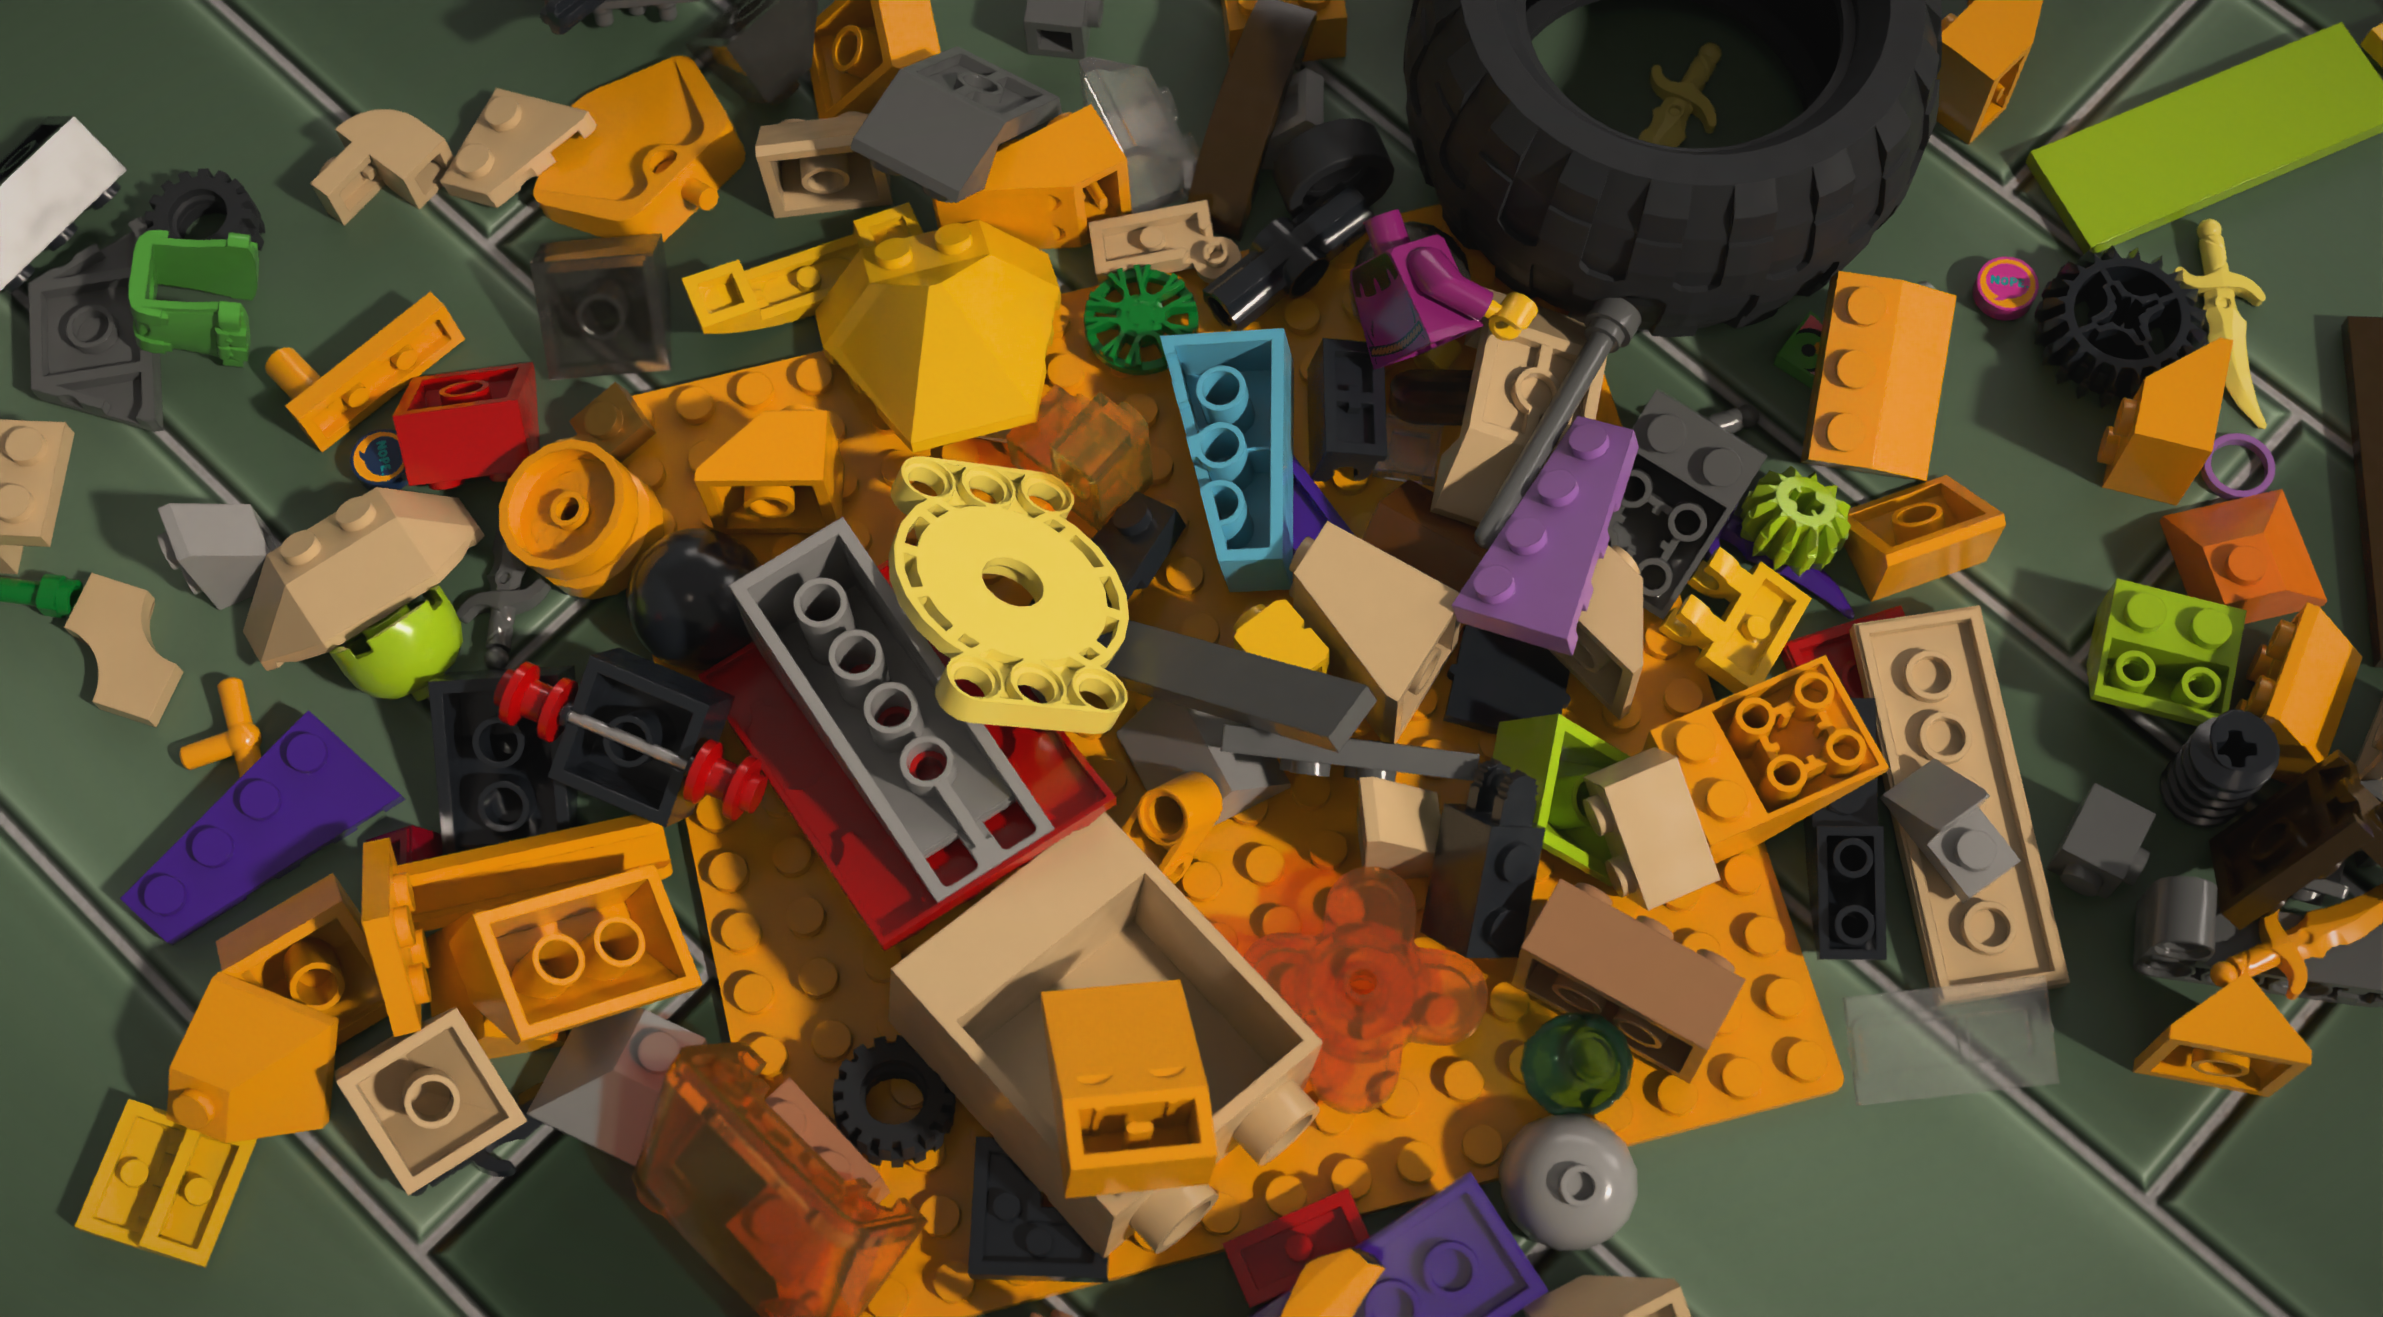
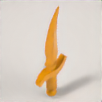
M2383 883L2362 895L2333 906L2308 911L2296 926L2284 931L2279 922V910L2268 917H2261L2259 921L2261 943L2249 948L2248 951H2242L2226 958V961L2215 963L2210 969L2211 981L2216 986L2224 988L2245 972L2250 977L2277 967L2288 979L2289 987L2286 997L2290 1000L2296 999L2305 988L2308 979L2307 968L2304 963L2305 959L2311 957L2323 959L2326 952L2332 947L2350 945L2365 937L2383 923Z

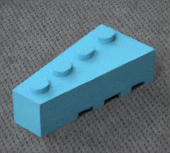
M1284 328L1160 336L1176 401L1183 421L1191 459L1199 483L1215 552L1229 592L1290 590L1293 583V572L1289 570V566L1293 558L1294 362Z

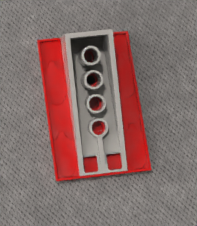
M843 517L729 585L752 642L697 676L700 682L735 696L726 721L748 753L761 760V772L768 778L769 784L884 952L897 943L914 937L927 924L957 905L974 899L990 884L1014 869L1028 864L1053 844L1072 832L1089 826L1102 813L1117 805L1116 796L1064 731L968 723L948 715L939 706L935 697V687L951 658L941 653L914 627L900 607L890 581L889 559L876 566ZM955 679V683L961 691L973 697H985L983 691L976 684L965 679ZM1018 685L1019 691L1026 698L1033 702L1041 703L1027 685Z

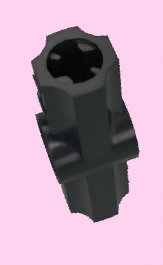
M1340 182L1294 219L1290 220L1288 217H1281L1268 224L1254 239L1248 255L1203 289V300L1209 306L1214 318L1227 331H1242L1286 295L1290 298H1298L1310 291L1325 275L1330 261L1367 233L1364 222L1375 217V215L1370 210L1365 197L1353 185L1350 184L1348 186Z

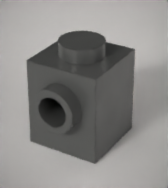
M1027 0L1023 22L1028 54L1086 60L1091 27H1101L1104 0Z
M2094 783L2079 803L2046 869L2059 875L2061 882L2074 892L2090 897L2098 895L2107 900L2122 882L2132 887L2141 874L2151 853L2141 847V844L2156 814Z

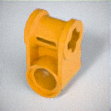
M1190 771L1183 773L1148 790L1141 797L1140 802L1121 829L1175 885L1190 867L1193 855L1220 817L1222 812L1220 790L1215 782L1202 772Z

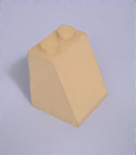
M1327 521L1315 540L1307 536L1296 550L1289 566V570L1294 573V581L1291 585L1289 596L1294 598L1293 608L1303 618L1304 629L1311 628L1329 648V671L1335 677L1361 683L1369 687L1377 702L1365 719L1381 741L1396 743L1458 644L1460 622L1456 619L1452 604L1459 595V592Z

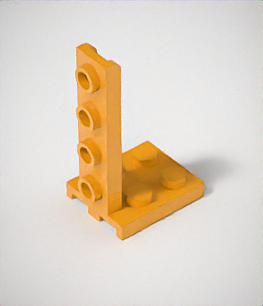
M634 814L397 865L390 837L363 843L361 922L394 1037L422 1031L421 1004L432 1001L426 968L431 967V959L425 931L444 928L473 909L491 910L651 864H655L661 880L668 878L673 873V867L664 827Z

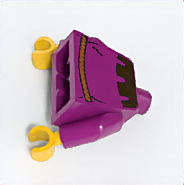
M1399 209L1377 215L1364 222L1375 257L1351 269L1349 278L1374 370L1412 357L1418 368L1423 371L1446 370L1462 352V347L1456 339L1484 326L1481 320L1483 317L1489 319L1488 327L1491 333L1502 341L1517 338L1520 332L1527 329L1538 313L1536 304L1524 294L1511 292L1499 304L1493 300V292L1463 277L1445 239L1439 234L1411 242Z

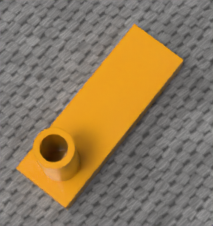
M430 291L322 377L294 349L289 347L275 351L268 358L265 371L292 399L285 407L309 440L323 453L405 388L412 378L420 376L463 342L465 338L445 305Z

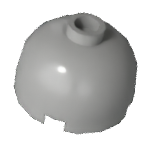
M1579 1113L1551 1114L1527 1123L1508 1143L1499 1166L1501 1197L1505 1203V1209L1510 1220L1529 1239L1558 1251L1587 1250L1611 1239L1629 1220L1638 1196L1637 1168L1626 1143L1607 1124Z

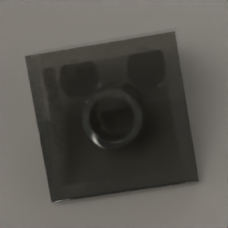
M662 233L541 243L530 262L549 380L671 370V297Z

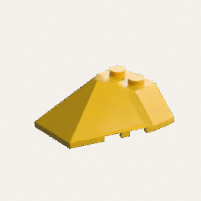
M975 220L963 224L950 223L940 227L938 230L906 238H889L877 245L861 248L825 296V299L814 311L825 357L833 365L839 364L848 374L850 383L859 394L864 392L872 400L877 414L913 453L1037 422L1047 373L1045 358L1048 346H1052L1054 330L1052 323L1055 310L1060 308L1062 297L1048 253L981 220Z

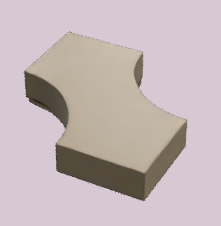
M91 573L64 628L73 637L90 646L95 655L98 665V684L92 702L101 710L157 727L184 672L177 664L160 656L153 645L150 634V620L155 606V598L147 590Z

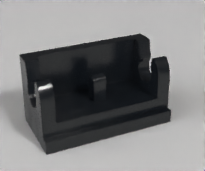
M1323 338L1307 368L1310 477L1313 481L1327 482L1335 475L1334 471L1336 469L1351 467L1354 471V481H1361L1370 476L1378 461L1384 462L1388 456L1385 367L1374 370L1366 342Z

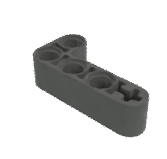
M2189 876L2160 878L2148 888L2136 903L2133 969L2146 976L2216 986L2210 978L2211 967L2217 962L2226 961V958L2242 951H2248L2249 948L2260 944L2259 921L2261 917L2239 931L2221 914L2220 903H2217V886L2213 882ZM2286 912L2278 913L2279 922L2284 931L2296 926L2305 916ZM2379 925L2368 935L2350 945L2332 947L2326 952L2323 959L2311 957L2304 960L2308 979L2305 988L2297 998L2363 1007H2383V926ZM2277 967L2251 977L2264 993L2286 996L2289 987L2288 979Z

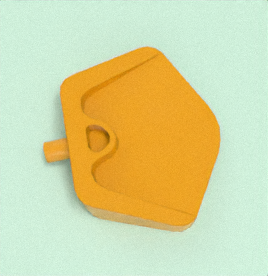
M682 55L673 56L627 77L599 87L573 103L571 107L588 111L597 126L594 132L585 139L576 132L551 152L556 162L538 176L533 189V196L545 216L556 223L634 249L651 250L663 244L699 208L707 211L715 207L719 198L717 190L741 168L745 162L746 152L726 111L696 63L690 57Z

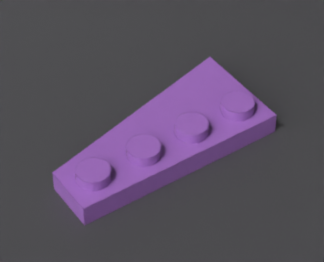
M1581 416L1576 417L1453 602L1452 608L1458 622L1573 656L1578 640L1576 626L1581 611H1587L1594 590L1591 579L1598 558L1604 559L1610 540L1607 529L1613 512L1618 511L1638 452L1639 446L1633 429Z

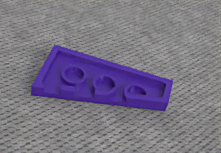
M308 710L120 899L167 943L174 945L246 900L247 895L274 878L280 879L299 867L301 861L333 842L335 844L358 830L357 826L383 810L387 812L406 799Z

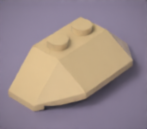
M375 487L362 496L347 500L335 513L309 529L290 535L281 546L266 555L243 633L266 671L279 668L284 662H299L328 653L439 584L464 558L468 548L477 545L485 535L457 497Z

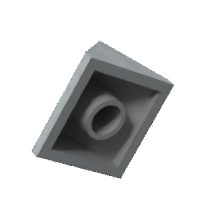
M1153 698L1116 732L1117 738L1146 792L1190 771L1202 772L1210 777L1218 786L1222 796V812L1213 826L1291 788V783L1285 772L1279 769L1280 763L1277 758L1220 751L1223 724L1247 725Z

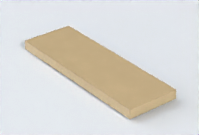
M1980 605L1853 624L1849 632L1864 698H1875L1876 745L1889 766L1888 771L1882 774L1885 792L1892 789L1932 759H1936L1987 791L1990 797L1979 808L2021 860L2008 872L1965 903H1962L1890 812L1934 1007L2066 986L2070 983Z

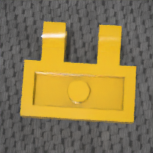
M1719 547L1713 552L1708 562L1702 560L1687 584L1705 596L1717 599L1725 598L1730 602L1721 619L1714 615L1709 607L1700 599L1691 594L1684 600L1680 609L1674 607L1668 612L1658 630L1677 643L1686 646H1698L1702 649L1694 665L1735 694L1765 681L1812 598L1762 561L1747 571L1739 565L1738 561L1731 554Z

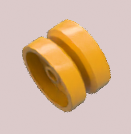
M569 439L545 445L524 459L508 479L499 503V531L508 550L530 568L547 578L568 595L593 600L616 595L627 588L631 571L639 557L650 545L664 535L663 509L653 489L595 443Z

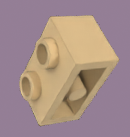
M1653 747L1583 777L1590 795L1589 798L1583 800L1584 810L1594 832L1599 837L1605 836L1612 856L1611 859L1605 861V866L1609 879L1620 897L1626 896L1649 911L1721 880L1677 756Z

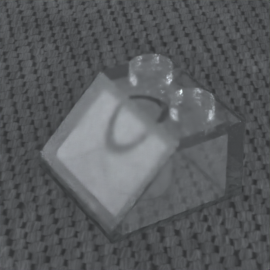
M1091 56L1079 60L1083 106L1086 107L1090 104L1093 106L1127 158L1132 214L1155 210L1188 197L1200 150L1191 133L1181 134L1175 122L1179 119L1178 110L1168 87L1164 86L1158 89L1147 67Z

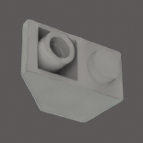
M169 503L157 508L166 532L157 535L161 550L173 570L181 569L189 588L195 595L204 592L219 611L254 596L266 555L277 547L269 528L251 504Z

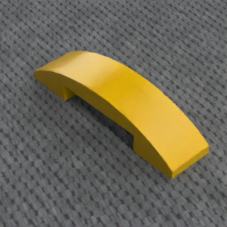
M908 202L854 220V234L745 271L738 259L681 278L682 285L703 334H725L759 330L814 316V311L825 299V296L861 248L877 245L889 238H906L923 233L910 203Z

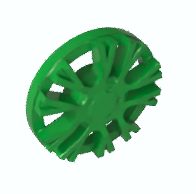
M1140 264L1134 265L1132 270L1123 271L1120 268L1114 274L1112 272L1107 274V280L1101 283L1094 292H1090L1089 300L1086 302L1084 329L1092 352L1105 365L1125 374L1151 375L1169 369L1160 336H1163L1164 333L1168 335L1198 333V310L1192 292L1186 288L1185 282L1182 279L1179 280L1176 274L1172 273V275H1169L1162 271L1153 270L1151 265L1145 264V267H1140ZM1137 282L1140 294L1130 296L1127 284ZM1148 282L1164 286L1156 294H1149L1146 291ZM1117 290L1122 295L1123 300L1120 302H1110L1105 298L1112 291ZM1175 295L1179 297V299L1163 307L1162 304ZM1096 312H1097V313H1103V314H1109V315H1116V318H1115V317H1097V316H1095V315H1096ZM1188 313V326L1173 324L1167 321L1172 315ZM1110 329L1117 330L1119 335L1105 346L1101 344L1096 335ZM1125 342L1131 345L1126 360L1118 357ZM1155 344L1162 357L1152 361L1141 362V347Z

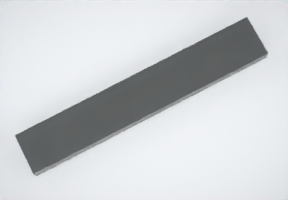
M1131 620L1128 622L1125 640L1106 667L1107 671L1116 675L1124 684L1126 690L1337 753L1341 751L1377 702V699L1367 685ZM1107 633L1101 644L1107 648L1110 644L1112 634Z

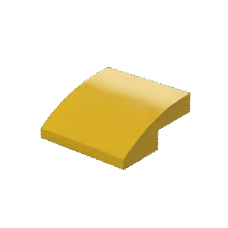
M128 1098L74 1227L76 1230L123 1245L206 1268L258 1138L224 1143L168 1120L167 1111Z

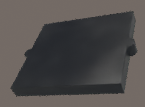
M1465 625L1456 664H1452L1447 672V677L1452 680L1443 721L1497 735L1499 722L1562 714V709H1566L1571 701L1570 695L1566 693L1570 671L1546 648Z

